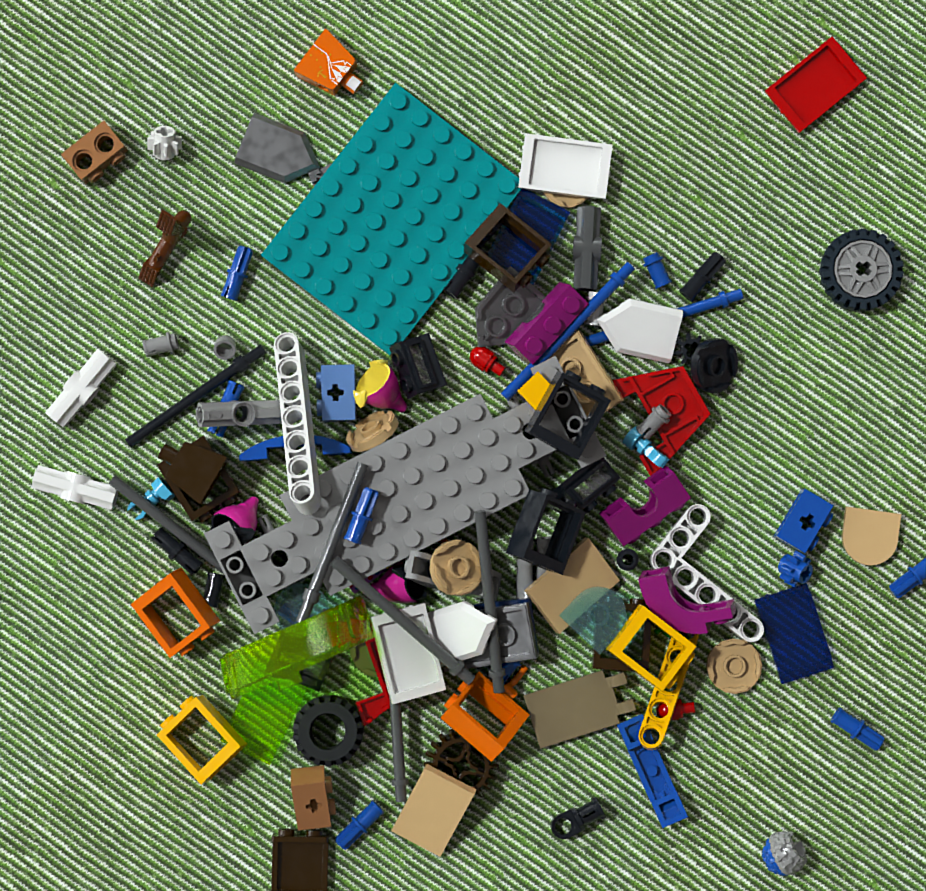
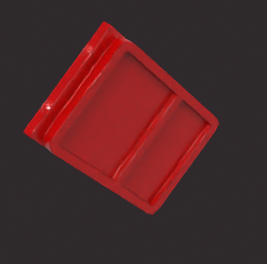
M832 36L764 92L780 110V113L800 133L858 87L867 77Z

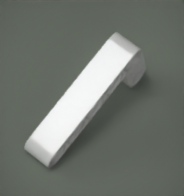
M702 504L689 506L651 553L649 563L653 569L660 568L655 562L656 556L661 552L666 553L670 558V563L667 567L670 566L674 586L696 604L731 600L733 598L682 559L710 522V511ZM694 509L701 510L704 515V520L700 525H696L690 520V513ZM676 531H682L687 536L686 544L681 547L673 542V535ZM683 569L689 571L692 576L691 582L685 586L681 585L677 579L678 573ZM703 587H709L713 591V598L708 603H704L699 597V592ZM734 600L736 606L735 615L729 622L722 625L744 641H758L764 634L763 623ZM749 621L753 622L757 627V632L752 637H747L743 632L744 625Z

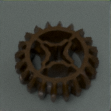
M449 729L451 737L449 739H446L443 733L439 734L442 744L439 745L435 741L431 742V746L436 749V752L426 751L425 755L433 758V761L424 762V767L426 764H429L438 769V762H441L452 769L453 777L456 779L457 766L453 767L452 762H459L463 758L464 753L467 752L465 759L467 760L466 764H469V768L463 769L457 780L461 781L468 774L480 776L481 778L471 787L477 789L478 796L482 798L484 793L480 788L484 786L486 789L491 790L492 785L486 780L488 778L492 780L497 779V775L490 773V769H499V764L490 763V760L482 754L485 768H480L470 761L472 745L461 735L455 736L453 729ZM454 743H465L461 753L457 756L441 754L448 746Z

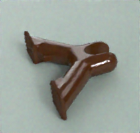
M161 210L156 228L163 232L162 238L151 256L143 263L138 277L149 286H154L157 276L172 251L187 234V226L192 221L191 214L188 211L181 210L175 216H172L168 212Z

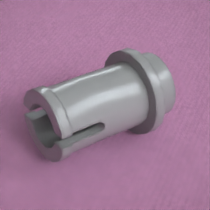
M166 332L165 336L142 341L146 357L168 351L172 354L175 353V350L179 349L175 333L170 334V332Z
M661 404L657 407L654 406L652 408L653 412L636 427L641 435L645 433L644 438L648 440L664 423L668 424L670 422L671 413Z

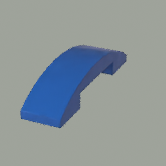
M314 435L315 446L322 445L324 456L352 454L349 446L334 439ZM283 436L265 440L250 447L239 455L240 461L269 460V449L284 448Z
M640 714L618 724L617 727L662 828L687 818L688 815L658 749L647 750L640 744L639 731L644 719L643 714ZM647 730L643 736L644 741L648 744H655L650 730Z

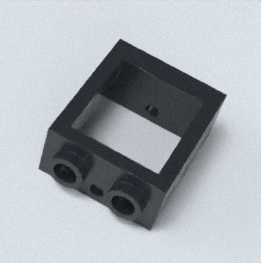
M567 370L566 373L556 372L524 431L570 458L579 460L611 400L604 396L606 391L594 384L587 387L580 383L582 377ZM562 383L595 402L573 444L539 425Z
M542 488L541 492L529 490L506 553L544 570L563 575L586 512L576 508L577 502L564 497H561V500L557 499L558 494L545 488ZM547 505L561 511L546 553L543 555L530 548Z

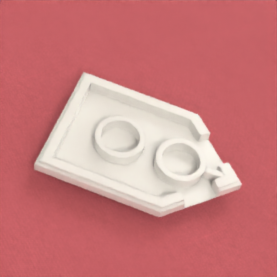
M629 298L596 320L616 352L670 363L683 317V310Z
M467 601L428 612L434 641L457 661L484 654L491 631L494 630L498 620L489 614L486 615L475 609L474 605ZM439 660L440 666H441V667L445 666V665Z

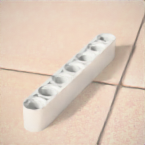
M284 332L276 337L274 352L289 495L300 513L311 515L320 508L321 495L305 352L298 338L293 333ZM296 371L293 375L288 376L291 372ZM299 395L296 399L291 400L294 396ZM301 420L299 424L293 425L296 421ZM305 444L301 449L295 450L299 445ZM307 469L304 474L298 475L300 471ZM310 495L306 500L300 501L303 496Z

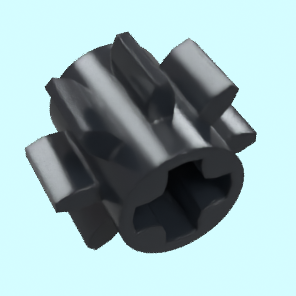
M687 333L685 342L681 340L676 341L680 350L674 352L673 355H680L682 358L681 366L686 362H691L693 355L690 357L686 355L687 349L684 346L694 345L696 350L701 344L699 341L702 336L691 339V335Z

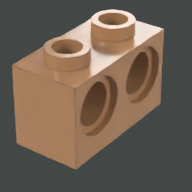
M103 120L61 155L84 184H87L89 181L94 183L104 174L103 170L109 165L115 166L126 157L124 154L128 150ZM106 140H112L114 142L112 150L102 152L101 144ZM82 158H92V164L89 168H79Z

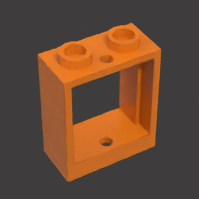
M182 568L168 574L131 603L133 609L169 658L178 653L184 656L195 648L193 642L198 638L203 641L215 632L213 627L220 622L217 615ZM172 588H174L201 625L180 642L176 640L151 606Z
M478 672L469 685L463 681L458 686L457 690L460 692L458 696L453 693L443 706L447 710L441 716V719L492 762L505 749L530 714L504 692L494 693L493 683L482 673ZM469 694L505 724L497 737L460 707Z

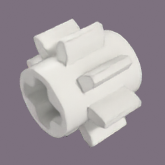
M170 126L155 128L154 131H151V137L147 138V149L153 150V156L160 160L174 158L175 155H178V149L182 148V136H176V130Z

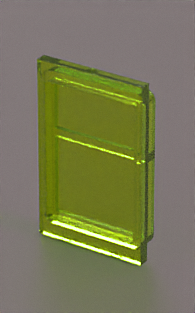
M259 661L229 724L247 743L241 752L270 765L308 687L269 672V665ZM221 737L220 741L225 744H228V742L223 737Z

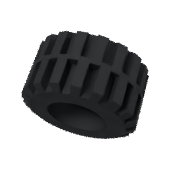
M323 695L312 699L298 712L293 724V739L297 744L296 748L299 752L301 751L306 760H311L314 762L313 764L318 766L325 765V767H331L332 765H340L349 760L358 750L363 740L364 726L357 708L349 700L340 698L337 695ZM324 714L338 716L345 726L343 740L333 747L320 745L312 734L315 720Z

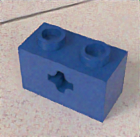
M805 488L801 489L773 537L801 553H806L807 550L812 551L819 541L820 537L816 535L821 526L826 528L834 515L830 512L834 505ZM809 516L808 522L812 524L811 527L802 529L803 523L799 521L800 518Z

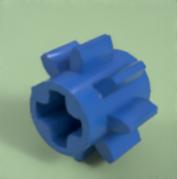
M795 550L793 556L790 554L784 555L778 564V571L781 573L779 578L793 587H796L798 582L805 584L811 578L813 567L810 565L811 559Z

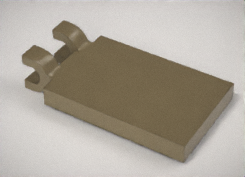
M603 670L523 695L540 749L619 724L617 715L636 710L632 698L617 703L613 687L627 684L624 672L605 677Z

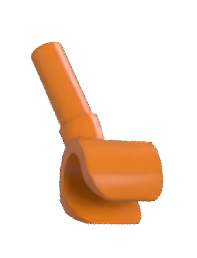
M524 665L504 685V693L511 699L518 695L514 686L528 670Z

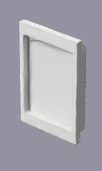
M525 133L518 188L528 191L605 200L613 145Z
M425 603L399 609L434 640ZM385 612L371 617L376 646L392 704L446 690L439 659Z

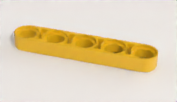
M695 634L689 639L695 646L697 645L699 634ZM672 637L657 679H660L671 665L670 656L672 653L683 649V646ZM690 663L686 667L682 665L676 673L679 677L674 691H660L654 687L639 731L640 744L645 749L656 750L662 746ZM658 703L665 704L669 709L668 714L663 718H657L652 713L653 707ZM654 729L659 733L658 742L648 744L644 741L643 736L647 730Z

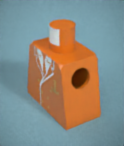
M324 29L294 69L295 75L298 78L331 95H336L342 86L354 95L363 84V81L353 74L357 67V61L327 29Z

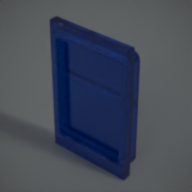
M526 189L519 191L510 209L513 214L552 244L550 252L570 214L569 211ZM502 225L488 252V257L504 270L511 266L520 273L537 252ZM539 267L532 273L533 278L530 281L532 285H534L542 270Z
M807 583L754 599L781 684L834 668L832 656Z

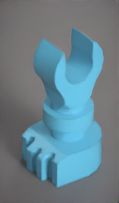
M637 426L633 427L624 437L622 443L630 450L638 448L637 452L639 454H644L658 467L663 468L669 459L655 447L651 446L652 442L650 440L643 439L645 433L641 435L636 429Z
M159 476L151 483L153 490H147L144 498L157 505L160 502V497L169 501L176 495L169 484ZM131 502L128 505L127 511H130L136 505ZM142 510V513L135 520L143 519L147 516V513Z

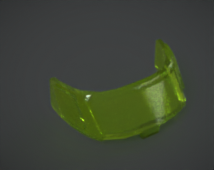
M358 596L222 655L219 663L226 693H230L231 699H234L275 681L280 691L303 681L299 671L374 638L372 621L366 609L364 599Z

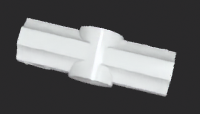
M97 349L81 370H77L66 381L62 393L45 413L65 428L82 406L88 405L100 390L99 386L117 364L101 350Z
M38 465L32 480V488L60 495V498L81 504L85 502L113 510L118 498L119 491L110 484L91 480V477L69 471L65 473Z

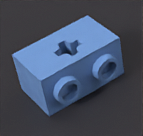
M321 365V372H316V388L321 389L322 399L317 400V416H322L323 422H357L356 402L353 395V390L356 389L355 365ZM338 386L339 390L344 393L338 397V401H334L329 392H333L334 387Z

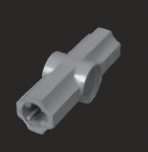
M232 400L229 402L198 403L196 420L198 427H245L249 425L280 424V401ZM241 407L243 414L237 420L235 413L237 408Z

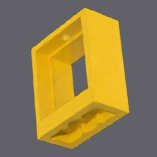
M639 604L606 647V650L658 690L663 691L665 688L670 689L679 677L676 673L681 666L686 667L695 656L693 650L696 646L645 606ZM646 619L650 620L683 646V649L660 679H657L622 652Z
M204 695L187 698L180 705L182 711L175 717L174 715L169 716L160 725L162 730L157 734L159 739L201 785L209 782L247 745L246 741ZM196 709L202 713L228 742L203 768L198 765L171 735Z

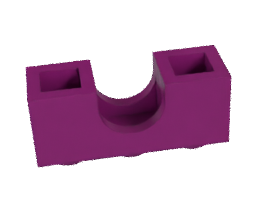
M559 282L542 300L544 308L538 316L528 323L522 322L506 339L505 343L523 361L533 365L589 304L569 284Z
M666 465L644 480L649 489V499L644 506L631 508L620 497L599 512L609 530L623 547L637 541L643 532L658 526L664 517L671 512L680 510L684 507L685 502L691 499L676 474Z

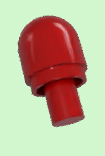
M478 346L471 350L470 361L479 370L486 373L492 371L499 377L504 373L506 367L497 362L498 357L494 352L486 347Z
M678 699L671 721L683 718V714L695 713L694 702L682 703L681 699ZM658 703L656 706L657 716L663 718L668 714V707L663 703Z

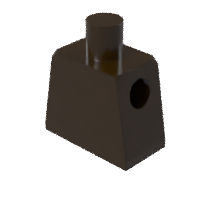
M184 442L179 451L165 444L158 455L160 460L171 465L165 476L202 505L230 460L224 455L188 442Z

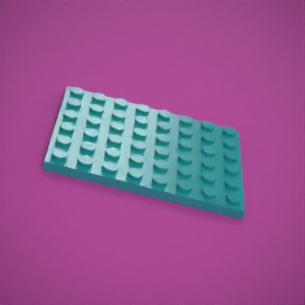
M395 82L263 251L261 257L390 356L389 348L407 338L457 271L455 269L457 265L462 264L468 255L464 253L466 240L500 203L507 208L521 191L518 188L519 178Z

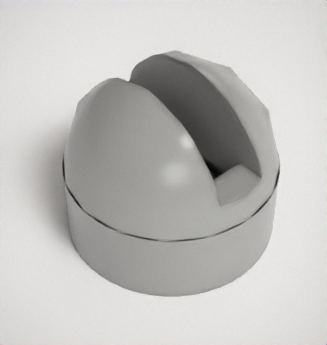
M228 335L218 337L214 343V354L223 360L230 359L235 355L236 343L233 338Z

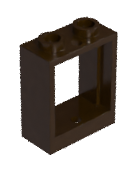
M500 203L466 240L464 253L515 293L519 287L524 289L533 278L532 273L537 267L542 269L551 258L549 253L552 244ZM502 225L537 252L515 278L480 250Z
M204 435L191 443L216 453ZM164 461L157 464V467L192 522L199 520L200 523H204L212 518L214 515L213 510L221 505L224 508L231 506L238 501L236 496L241 491L225 467L221 477L229 490L195 511L182 489L165 476L171 465Z
M602 596V602H595L591 668L634 671L618 658L601 657L603 609L634 611L640 604L650 610L644 599L630 598L628 604L618 603L619 597ZM646 619L643 623L641 660H632L649 672L652 622Z

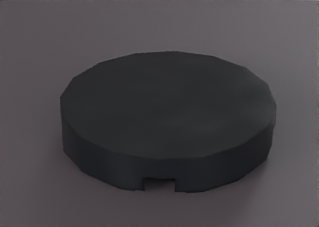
M709 338L703 341L695 350L691 360L690 372L693 382L699 389L708 393H720L726 390L731 385L729 382L732 376L735 377L738 371L736 349L728 341L720 338Z

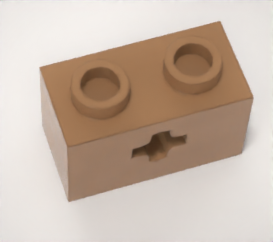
M324 765L291 769V791L298 831L331 827V815H336L335 799H329V793H333L331 776H326Z

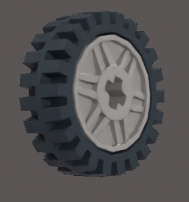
M866 229L851 230L837 237L828 246L820 262L821 285L825 288L827 296L829 295L835 304L841 305V308L850 309L855 312L870 311L887 303L899 289L904 274L902 271L904 264L900 258L901 253L894 247V242L892 240L889 241L884 234H878L875 230L869 231ZM864 265L867 268L864 271L867 275L862 274L859 276L856 273L857 267Z

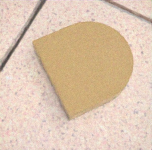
M846 506L841 536L842 545L846 553L855 562L862 565H878L888 560L895 552L898 544L901 514Z

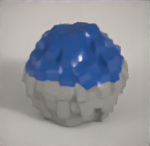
M775 832L766 840V846L762 850V858L770 872L782 876L795 875L806 864V849L802 841H792L791 836H793V832Z

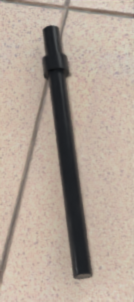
M260 344L244 356L239 355L232 360L233 364L125 439L131 448L230 378L239 372L242 374L250 368V364L267 352Z

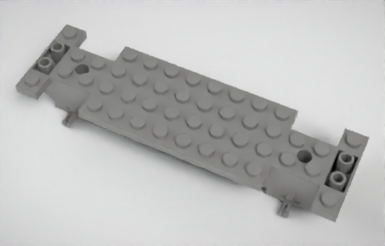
M556 356L530 368L533 375L539 372L549 384L556 372L564 373ZM562 383L539 425L573 444L587 416L572 388ZM478 394L318 475L321 506L315 513L311 515L300 513L291 500L289 491L279 496L292 521L274 528L268 514L263 515L267 526L262 517L257 518L264 534L243 546L230 521L204 533L253 633L256 634L280 622L268 596L283 589L292 588L299 603L303 601L301 594L303 595L305 589L302 583L308 576L314 574L357 462L367 465L368 468L331 562L338 556L365 579L408 557L410 550L420 551L475 523V511L485 510L487 517L526 497L529 488L519 469L529 464L538 463L545 478L550 476L545 466H547L551 475L556 473L548 458L557 450L537 438L527 439L523 435V427L529 423L535 410L528 402L520 404L515 394L512 397L513 401L506 399L510 409L493 418L481 394ZM593 432L579 460H577L581 469L607 456L595 432ZM367 487L379 492V497L370 517L373 520L368 522L360 545L344 539V536L353 517L351 512H355L363 489ZM310 495L303 496L300 501L306 500ZM278 550L284 551L288 556L287 563L282 567L275 565L273 562V555ZM329 565L323 583L330 596L353 585L335 568Z

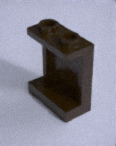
M278 829V833H273L271 841L273 842L271 891H328L329 834H323L321 829L306 830V834H295V829Z

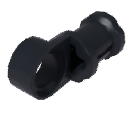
M594 796L590 802L577 809L573 807L563 813L556 814L550 822V828L557 838L567 839L585 830V826L598 819H606V816ZM561 818L568 819L571 824L570 830L565 834H560L555 829L556 822Z

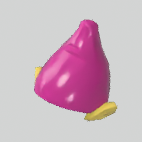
M381 359L369 362L370 368L359 379L356 389L353 390L356 404L360 408L364 407L365 404H369L380 409H393L402 413L405 412L407 404L401 396L397 377L392 368L388 366V361Z

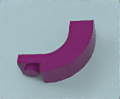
M670 566L642 571L638 579L642 596L651 612L675 630L690 634H707L712 625L711 622H714V624L727 623L736 612L734 599L708 604H696L683 598L674 586Z

